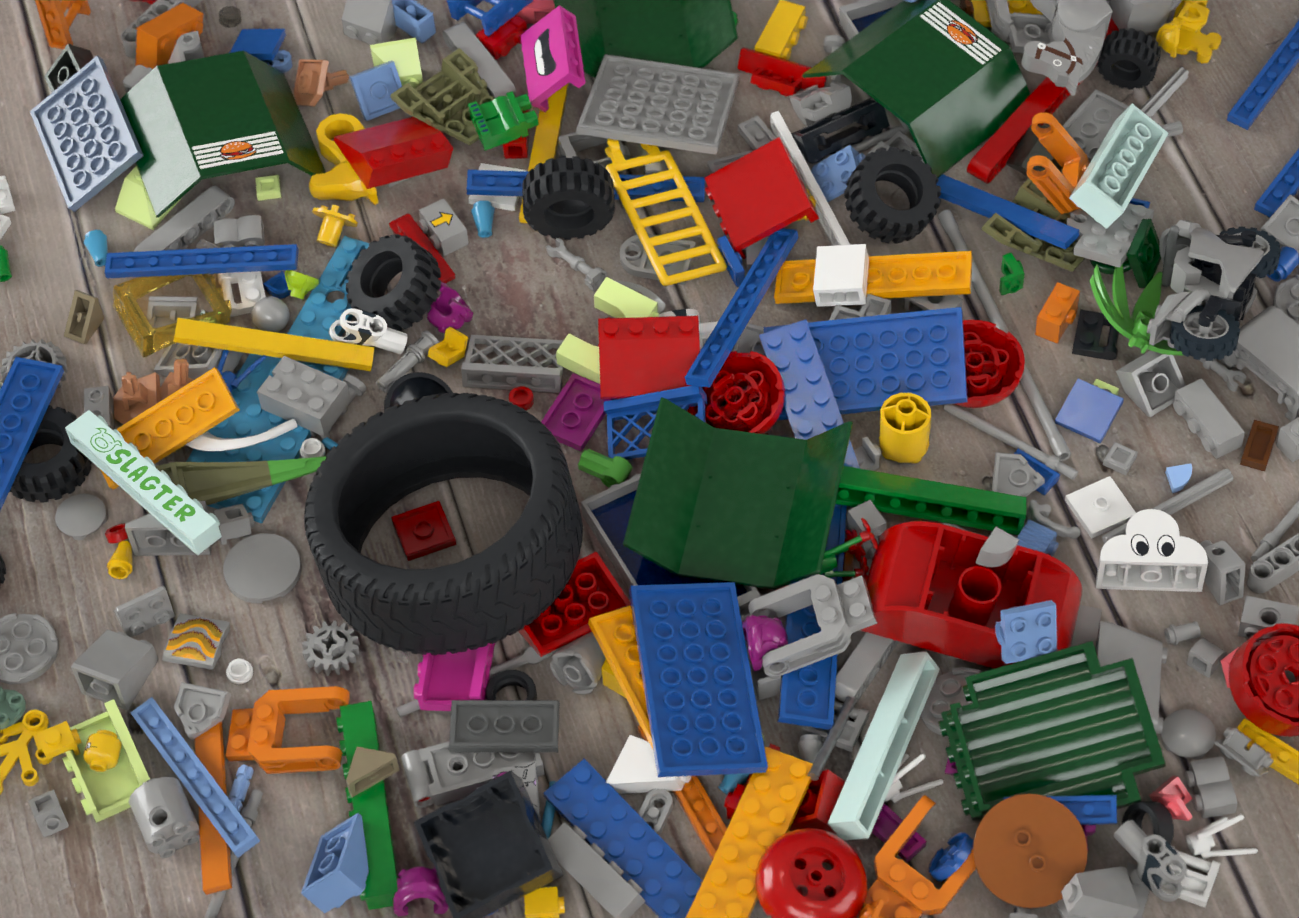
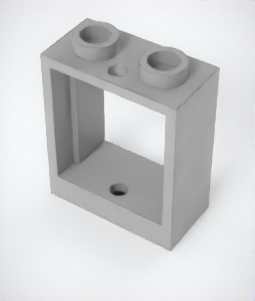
M576 131L558 137L559 152L561 156L572 158V156H577L575 152L607 143V138L580 135ZM618 140L625 160L630 159L628 147L626 145L623 146L622 141ZM609 157L593 162H598L605 169L608 164L613 163Z

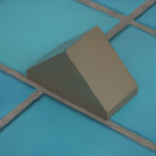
M79 290L74 291L64 337L87 344L105 319L97 297Z
M356 747L346 779L350 795L354 797L400 771L395 754Z

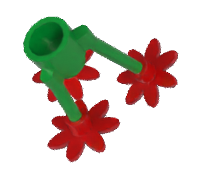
M861 518L865 531L859 533L860 536H858L856 530L851 532L847 529L845 533L848 539H845V543L825 551L821 572L818 574H823L828 578H856L862 575L865 582H867L869 567L866 557L861 559V555H866L861 545L871 540L874 549H877L878 543L875 535L871 532L870 525L864 518ZM846 551L852 555L855 554L856 559L860 563V568L853 571H833V568L837 567L835 556Z

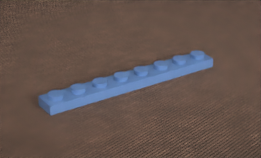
M153 697L133 710L131 715L237 858L260 842L259 838Z

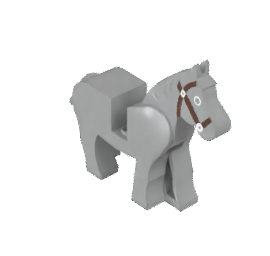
M1030 0L1033 6L1051 21L1052 38L1055 42H1050L1049 44H1044L1040 41L1028 42L1025 45L1021 65L1027 71L1049 77L1055 83V86L1066 87L1070 94L1074 96L1078 83L1089 76L1099 60L1110 18H1112L1119 30L1123 28L1129 30L1131 28L1135 29V31H1143L1144 34L1155 32L1167 23L1170 11L1175 9L1182 0Z

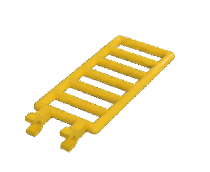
M607 139L609 147L605 148V152L613 163L608 164L606 170L611 174L614 188L660 283L663 286H669L725 271L727 264L671 152L668 150L659 151L657 146L640 143L648 155L625 160L618 140ZM663 160L669 169L622 181L618 174V171ZM669 179H674L678 189L633 200L630 199L626 191ZM683 197L687 205L685 208L641 219L636 211V208ZM692 216L697 225L650 238L644 228ZM697 235H702L706 244L663 256H658L654 248L657 245ZM709 253L715 262L712 265L669 276L663 265Z

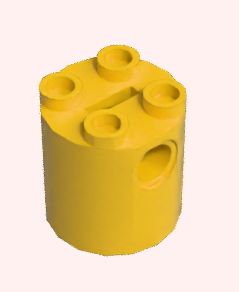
M898 393L884 401L880 409L879 447L885 459L899 463L916 464L926 454L929 448L931 408L927 401L919 395Z

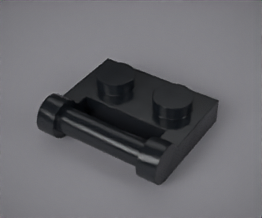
M1080 309L1072 354L1115 360L1118 354L1116 346L1119 332L1110 324L1103 313ZM1103 325L1110 326L1107 345L1100 347Z

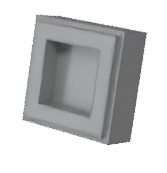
M1114 442L1103 460V465L1126 475L1136 460L1138 452Z

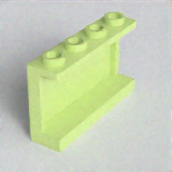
M114 699L104 703L107 712L70 727L71 730L77 729L82 742L77 745L81 754L75 756L72 749L66 752V757L62 758L68 773L74 771L76 775L71 780L77 794L83 792L85 796L81 803L86 815L93 814L96 823L131 808L129 804L130 795L150 779ZM98 730L114 732L122 743L117 765L112 769H106L105 772L92 770L90 765L83 759L88 737L93 733H97Z

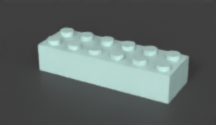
M1131 104L1113 123L1069 199L1107 229L1124 213L1169 133L1134 104Z

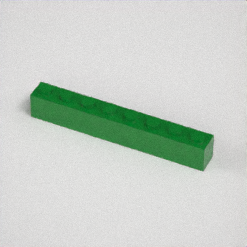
M848 466L843 467L835 503L856 507L871 500L880 512L990 531L998 527L1008 534L1014 535L1020 534L1026 518V497Z
M372 701L340 706L341 717H336L338 732L344 735V740H339L342 756L347 757V763L342 764L345 780L347 779L356 747L380 751ZM384 780L354 797L350 795L349 789L346 787L348 804L353 803V811H349V818L357 813L362 816L369 867L365 882L366 888L360 894L361 901L366 900L368 910L393 906V898L397 892L398 875Z

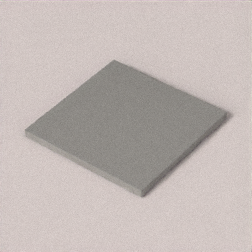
M604 55L577 125V134L717 155L738 88L740 74Z

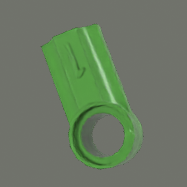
M591 449L584 450L578 463L579 470L600 478L608 488L614 484L625 482L633 469L630 462L622 457L615 456L612 459Z

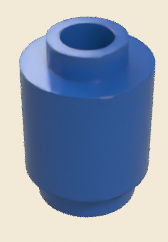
M1281 247L1278 267L1274 270L1273 274H1267V276L1276 282L1286 279L1299 265L1298 252L1292 247Z

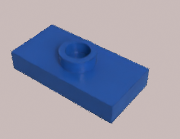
M725 235L718 238L717 245L727 264L729 275L735 286L739 288L745 278V271L742 267L743 262L739 252H734Z

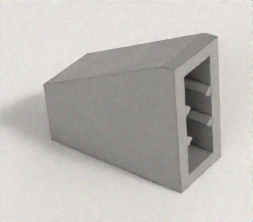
M1122 866L1076 873L1061 891L1067 912L1084 918H1134L1140 910L1126 867Z

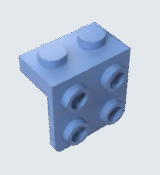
M851 145L824 159L811 169L827 202L844 193L847 188L848 178L866 157L863 153H858Z

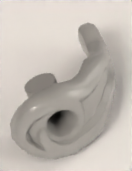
M1034 499L1030 501L1026 513L1027 521L1030 519L1057 532V536L1070 537L1072 539L1080 536V529L1078 527L1067 528L1048 519L1051 511L1049 505H1039Z

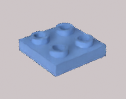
M1052 600L1001 610V621L996 622L995 630L998 642L1002 646V660L1006 664L1057 651L1056 604Z

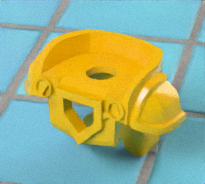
M1182 0L1176 7L1173 20L1170 23H1165L1158 30L1156 35L1158 46L1168 52L1171 57L1176 58V54L1186 55L1192 50L1197 52L1196 60L1199 63L1206 64L1211 59L1212 50L1219 48L1222 38L1218 33L1213 32L1208 35L1201 33V28L1206 25L1210 12L1206 8L1208 0Z

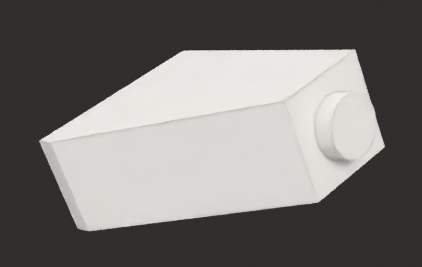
M629 735L606 783L610 784L618 794L647 793L653 789L681 791L684 784L688 783L692 776L658 777L654 751L650 743Z

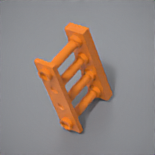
M35 0L49 47L64 49L67 44L73 45L69 28L78 13L90 15L91 11L88 1ZM68 8L69 11H68V13L66 14V16H64V13H65L66 9Z

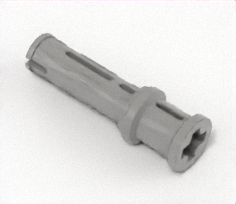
M424 330L421 333V337L414 344L407 346L406 353L376 381L379 389L387 393L396 380L404 376L417 363L424 362L429 348L439 343L437 338L429 331Z

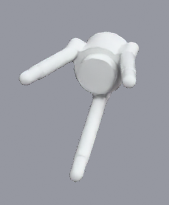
M904 754L899 768L909 758L908 754ZM921 754L896 773L885 802L891 799L893 803H896L904 797L941 785L944 781L939 779L903 792L899 791L903 788L899 779L925 759V754Z
M1242 814L1229 820L1227 817H1223L1198 831L1186 835L1187 845L1192 855L1200 854L1203 860L1218 856L1256 854L1258 850L1256 848L1210 851L1211 847L1215 846L1212 834L1243 820L1244 816Z

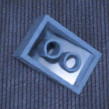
M359 813L323 834L316 848L301 894L323 913H327L333 908L341 907L346 900L353 896H359L366 888L365 882L369 867L363 821Z

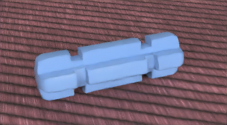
M244 764L237 770V779H234L228 797L239 813L242 808L241 802H244L250 784L249 779L252 778L254 772L252 767Z

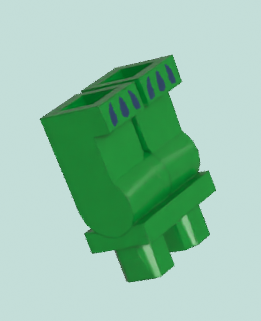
M513 91L506 93V96L496 97L493 101L478 105L477 101L468 104L471 121L485 151L516 140L520 136L522 138L529 136L528 129L539 125L535 110L522 113L532 109L527 94L515 97Z

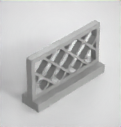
M471 335L466 359L462 363L461 368L463 387L512 390L515 387L525 386L536 392L560 393L564 367L557 364L556 354L552 355L548 351L552 348L559 349L564 340ZM475 344H486L488 347L479 351ZM504 345L512 347L506 352L500 349ZM527 347L536 348L535 351L529 354L523 349ZM494 351L498 356L489 360L486 355ZM519 353L522 358L514 362L510 357ZM541 354L547 358L540 363L534 359ZM478 359H480L482 362H484V364H483V363H473V362H475V361H477ZM505 361L508 365H499L498 363ZM529 362L533 367L522 365ZM553 363L557 368H548L547 366Z

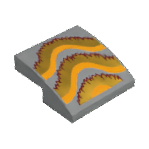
M180 613L168 638L162 657L163 661L213 670L222 654L221 645L230 631V622Z

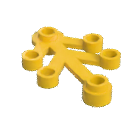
M30 710L24 715L22 722L0 730V734H3L0 738V757L7 755L0 765V795L3 791L2 783L18 759L22 768L21 778L26 786H34L38 783L39 776L32 766L27 747L33 737L37 746L35 756L38 762L46 765L53 760V758L47 760L46 757H40L44 752L36 733L47 729L49 726V719L44 712ZM35 722H40L39 724L32 726ZM22 733L18 740L6 743L8 737ZM28 775H34L32 779H26Z

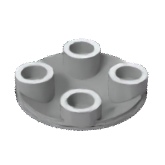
M77 494L67 498L60 504L56 511L55 521L57 527L64 534L72 536L75 540H83L87 535L95 532L101 525L105 524L107 521L106 508L103 502L94 495Z
M1191 709L1177 710L1168 715L1163 722L1161 734L1163 747L1182 757L1202 759L1215 743V727L1207 716Z

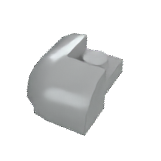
M832 82L831 86L818 88V85H815L789 97L795 113L806 126L849 108L852 100L850 86L840 82Z

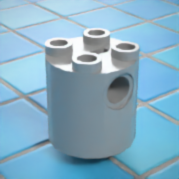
M174 777L149 779L130 795L129 804L149 851L159 854L161 858H168L174 855L176 850L186 845L195 844L200 839L198 834L199 826L178 779Z

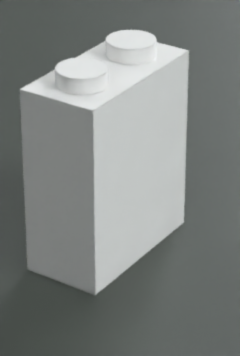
M866 244L817 247L813 286L817 307L866 304L869 267Z

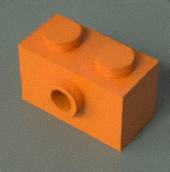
M1057 282L1037 316L1035 335L1058 344L1069 324L1073 323L1076 317L1080 291Z

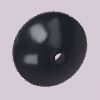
M424 372L409 373L400 377L389 388L384 400V411L396 404L402 405L403 402L415 398L421 399L423 396L442 395L443 393L453 392L442 379L435 375Z

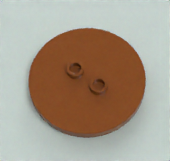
M1021 794L999 802L984 816L974 838V862L982 882L996 897L1017 907L1040 908L1063 899L1061 891L1065 885L1070 882L1076 873L1084 872L1087 862V842L1079 821L1063 804L1043 795Z

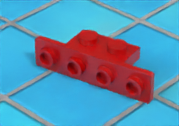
M745 47L740 50L738 70L751 73L750 83L757 85L760 89H772L779 91L781 95L791 96L800 89L805 90L815 85H818V88H824L826 85L827 76L802 77V74L812 67Z
M409 213L389 223L394 234L410 237L436 258L441 272V278L438 279L441 282L447 283L455 279L453 270Z

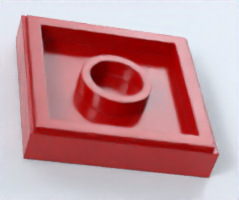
M440 501L391 517L408 561L457 545Z

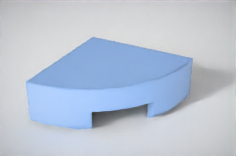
M1191 463L1166 467L1165 473L1172 493L1181 491L1189 482L1192 475Z

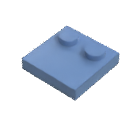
M391 60L349 77L365 121L400 108L390 98V94L402 87L394 61Z

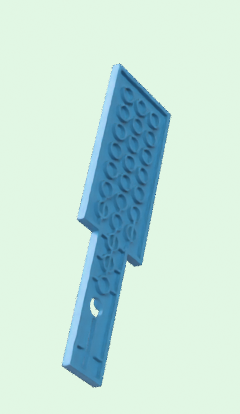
M347 236L343 237L319 278V285L312 290L287 334L334 341L329 333L330 326L335 321L340 320V316L344 311L351 308L346 295L348 294L346 292V283L349 282L346 276L350 269L353 268L352 263L354 259H358L359 253L363 248L367 249L369 243ZM332 291H341L345 295L344 299H338L334 303L327 301L326 297ZM346 315L345 320L351 321L354 315ZM335 326V333L342 337L345 330L342 326ZM249 354L236 377L238 378L261 355ZM267 356L236 389H233L231 394L240 411L208 430L209 433L225 439L243 438L264 433L288 421L261 409L257 394L258 389L268 376L273 377L272 371L282 358ZM298 361L343 381L349 368ZM297 425V428L276 438L245 448L227 451L193 449L186 462H250L299 459L302 443L306 439L311 438L312 435L310 430ZM285 482L207 506L221 509L243 504L247 513H252L255 522L263 523Z

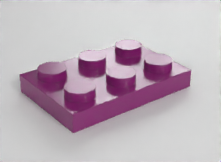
M573 373L541 423L552 432L559 443L582 452L606 415L604 402L616 399H601L599 383Z

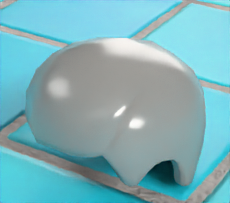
M264 297L256 302L251 311L252 322L260 330L277 333L286 327L290 319L289 308L277 297Z

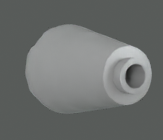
M590 632L556 651L552 656L553 660L550 663V668L560 684L564 687L568 684L574 688L572 692L585 695L591 693L597 686L602 675L601 668L606 658L593 632Z

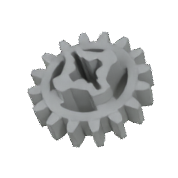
M335 620L331 626H328L324 621L322 628L313 627L314 634L306 633L307 641L302 642L304 650L302 653L308 667H314L317 674L325 670L326 676H329L330 672L334 670L339 675L340 668L348 671V663L357 662L355 655L360 654L359 639L355 635L353 628L348 630L346 623L339 627Z

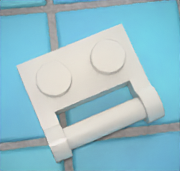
M261 271L218 273L217 275L218 283L222 286L225 302L223 306L224 314L228 317L251 313L256 302L266 297ZM235 283L239 285L242 303L238 304L234 302L231 284Z
M1175 850L1184 860L1186 866L1208 873L1205 876L1187 869L1185 878L1180 882L1182 890L1179 898L1206 907L1221 863L1214 860L1211 863ZM1171 864L1175 875H1180L1182 873L1180 867ZM1172 884L1161 886L1162 891L1166 894H1174L1177 891Z

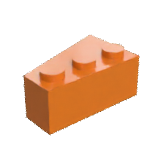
M181 3L137 27L136 66L142 65L146 68L154 69L156 66L168 64L176 42L181 35L198 31L200 35L203 32V13L185 3Z

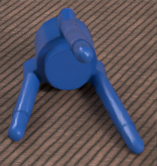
M223 350L217 369L221 373L228 389L232 392L267 356L261 355L237 378L236 376L240 370L235 374L230 371L222 372L229 350Z

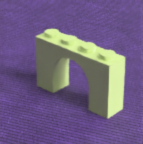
M608 277L605 278L594 295V307L614 318L659 317L658 302ZM568 334L556 352L557 364L600 384L599 347Z

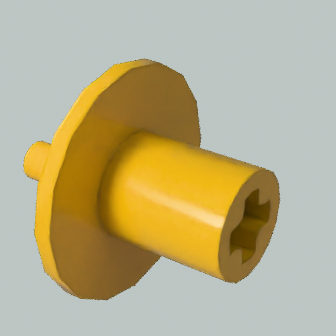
M332 204L331 210H327L328 207L321 205V208H313L312 213L323 218L316 240L321 244L337 247L343 225L357 227L358 222L354 220L356 215L349 213L346 216L338 213L339 206Z

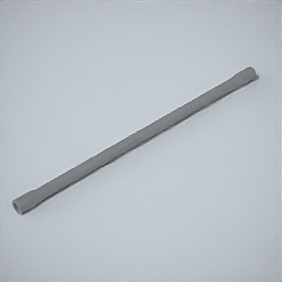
M950 210L940 212L938 218L956 252L969 251ZM972 258L971 283L991 323L996 324L997 328L1008 333L1009 330ZM1025 364L1020 382L1049 439V444L1055 456L1065 461L1071 456V452L1063 436L1059 433Z

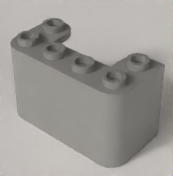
M1269 306L1240 328L1236 350L1229 357L1224 356V359H1221V363L1229 370L1236 365L1239 370H1242L1244 367L1249 368L1279 393L1277 401L1280 404L1283 402L1286 404L1288 412L1285 413V417L1293 421L1299 417V323L1289 318L1281 308Z

